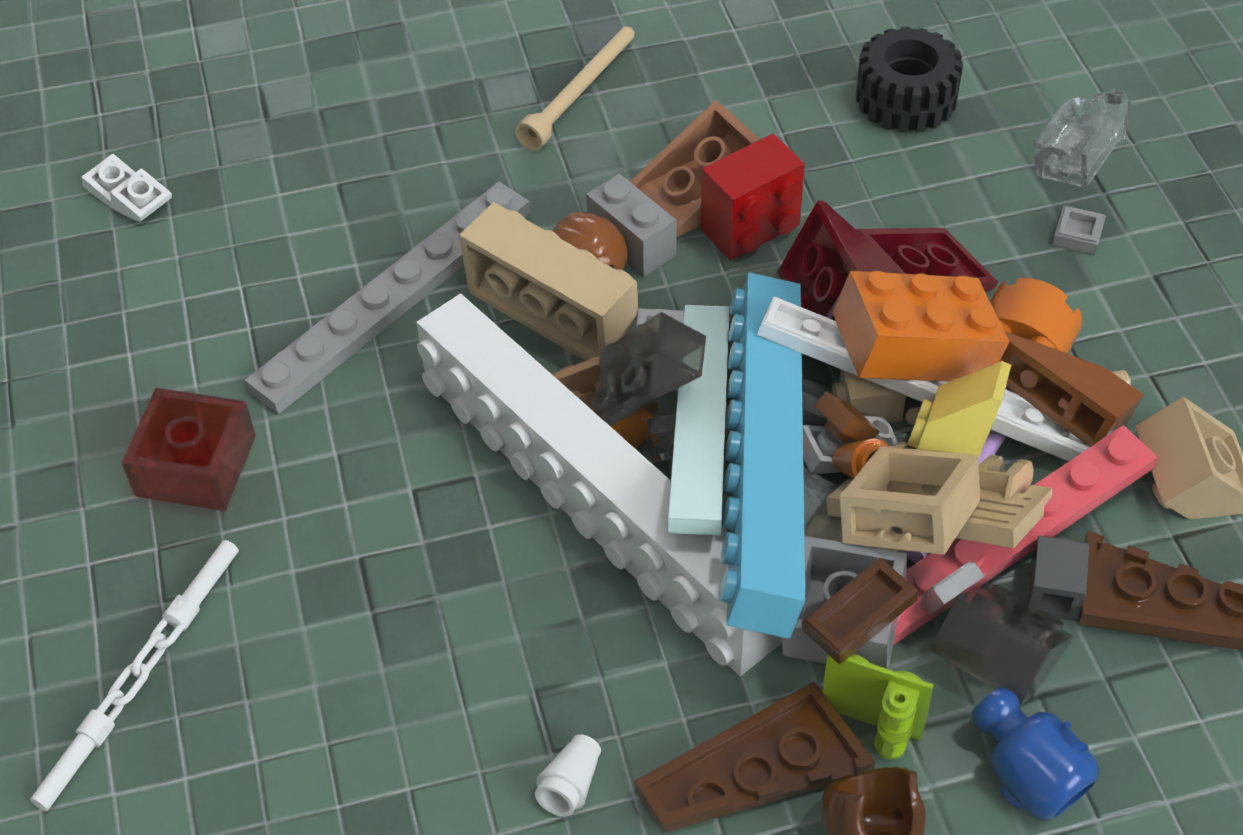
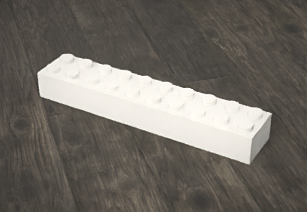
M460 293L416 322L420 341L417 344V349L423 359L425 371L422 374V379L428 390L434 396L438 397L441 395L451 404L455 415L463 423L467 424L470 422L480 431L486 445L493 451L500 450L510 460L513 469L522 479H531L540 488L543 497L553 508H561L572 518L574 526L582 536L587 539L592 537L599 543L615 567L618 569L625 568L637 579L640 589L649 599L653 601L658 599L671 611L676 624L687 633L693 632L705 643L711 657L722 666L728 665L741 677L782 644V637L726 626L727 603L719 600V593L724 572L728 569V565L721 564L722 546L728 531L721 526V535L668 533L671 480Z

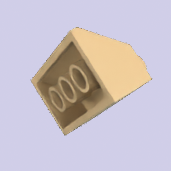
M495 202L459 234L470 294L585 361L597 357L605 351L623 346L638 313L637 281L628 273L610 267L596 259L589 251L574 247L560 239L553 231L544 230L527 221L517 211H509Z

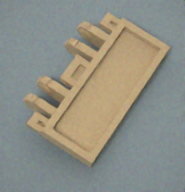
M904 441L898 442V444L892 447L914 449L907 445L908 442ZM997 455L988 456L979 464L980 502L956 538L1015 548L1044 516V506L1052 498V488L1031 485L1034 471L1032 461L1019 459L1004 473L1003 457ZM849 477L826 497L827 515L841 518L839 496L851 483L852 478ZM924 484L927 490H934L933 485Z

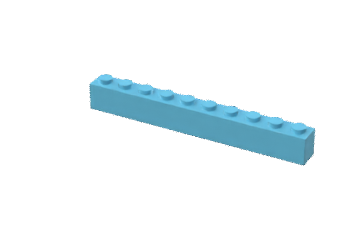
M748 272L743 289L735 288L730 304V314L734 315L729 331V341L733 342L729 354L728 369L733 371L727 387V398L733 400H731L728 408L725 427L732 431H730L727 439L724 459L731 461V463L728 465L723 485V493L730 494V497L726 501L722 517V527L729 529V532H727L721 551V564L728 565V569L725 570L722 578L719 600L727 603L726 626L790 639L805 603L802 353L760 337L757 333L773 297L801 307V286L798 283Z

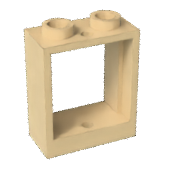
M880 446L839 496L843 544L945 555L980 502L978 455ZM924 484L933 485L934 490H927ZM893 526H899L903 533L897 534L894 532Z

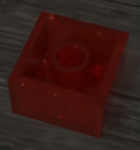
M155 388L121 462L134 496L226 511L256 437L246 401Z

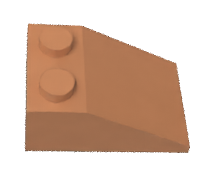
M715 100L630 182L677 220V237L701 226L702 168L760 139L719 101Z

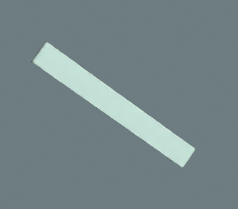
M685 305L668 515V533L721 535L729 306Z

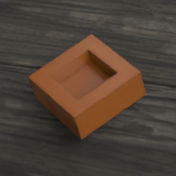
M827 391L815 404V407L828 419L824 424L825 428L845 443L850 438L857 441L873 439L880 433L851 404Z

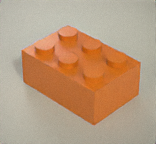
M850 271L833 311V316L859 378L950 382L1000 362L1010 342L979 278L968 276L951 277L922 273L899 274L882 271Z

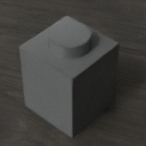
M1038 536L1030 563L1026 613L1073 621L1078 620L1087 591L1090 543L1072 541L1066 537L1051 538Z

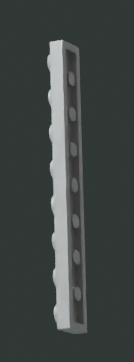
M497 182L244 380L247 391L279 415L464 266L459 234L493 202L509 211H517L525 218L530 214V201L501 182Z

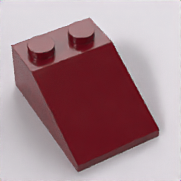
M817 200L777 272L781 280L800 284L802 308L835 321L833 311L850 271H882L885 273H897V271L886 256L824 201Z
M946 228L857 229L862 236L891 261L899 274L922 273L934 276H968L979 278L985 293L993 290L998 283Z

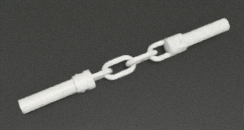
M223 540L182 596L177 595L133 663L123 670L98 709L89 712L75 731L78 734L32 795L30 801L35 806L48 811L94 747L99 748L115 727L113 721L119 715L124 705L129 703L147 680L149 672L161 658L166 648L171 646L182 631L188 628L199 613L201 602L239 552L233 543ZM169 624L175 629L166 639V636L161 632ZM153 646L158 648L146 665L142 663ZM133 672V675L138 679L124 696V693L119 689ZM112 703L113 705H115V707L110 712V714L106 716L104 712Z

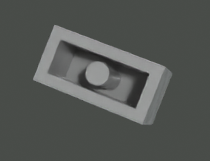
M620 173L586 194L587 213L600 215L611 221L619 229L627 245V263L640 275L645 277L676 257L677 220Z

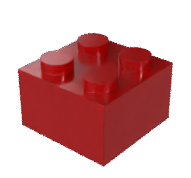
M772 133L703 167L701 186L702 232L730 261L746 252L756 250L760 245L781 234L791 232L800 225L805 163Z

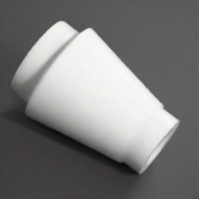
M582 734L575 735L571 742L565 746L537 777L536 800L550 813L566 817L584 806L598 757L601 754V748L594 739Z

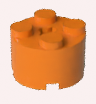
M1018 278L1015 284L1007 286V281L1001 283L990 303L1004 331L1069 354L1082 328L1083 317L1078 307L1073 312L1065 303L1068 296L1059 288L1033 278Z

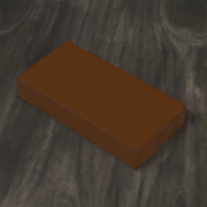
M879 557L803 619L802 630L841 665L918 600V590Z

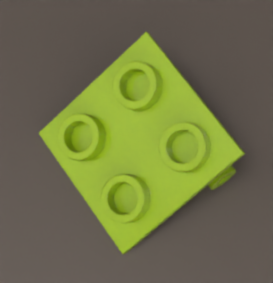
M827 654L823 694L839 714L877 726L874 747L881 757L887 760L898 759L905 753L910 738L921 741L934 684L922 681L917 675L907 671L895 672L871 664L865 658L856 654L851 655L841 665Z

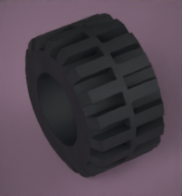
M901 27L899 30L891 28L884 30V34L877 33L871 37V42L864 44L862 53H860L856 87V102L859 103V109L863 114H868L870 121L873 123L880 122L883 128L889 130L896 128L899 129V132L908 133V130L922 132L925 131L926 127L936 128L940 126L941 121H947L951 117L952 111H955L963 70L960 51L954 49L955 44L952 41L943 40V35L937 32H927V29L920 27L918 29Z

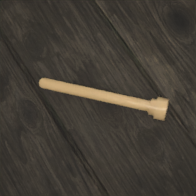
M628 26L621 28L541 113L528 114L516 126L515 135L525 148L538 151L551 138L552 124L633 40L634 30Z

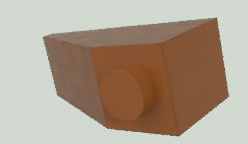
M1005 331L1010 342L1000 362L1003 361L1011 364L1006 384L1007 388L1090 447L1121 426L1127 425L1144 394L1103 366Z

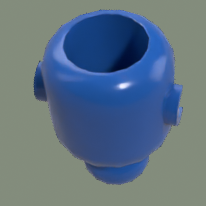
M1003 687L991 692L973 709L972 720L975 726L983 733L991 734L998 742L991 753V767L996 777L1002 782L999 786L1002 795L1015 808H1024L1031 816L1039 820H1050L1072 806L1097 781L1100 770L1098 762L1088 750L1089 746L1081 742L1070 730L1072 726L1070 722L1066 721L1064 723L1058 716L1050 712H1037L1027 717L1020 709V701L1017 695Z

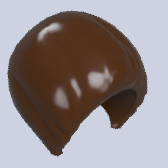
M898 766L876 768L866 772H859L855 775H847L829 783L823 793L821 818L825 835H924L926 821L925 806L918 790L916 772L906 767L899 768Z

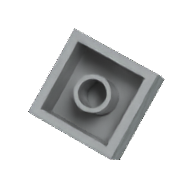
M804 536L805 603L790 639L782 637L783 656L826 664L827 653L802 630V620L879 557L906 579L907 553L843 544V542ZM899 616L854 654L865 658L871 664L888 669Z

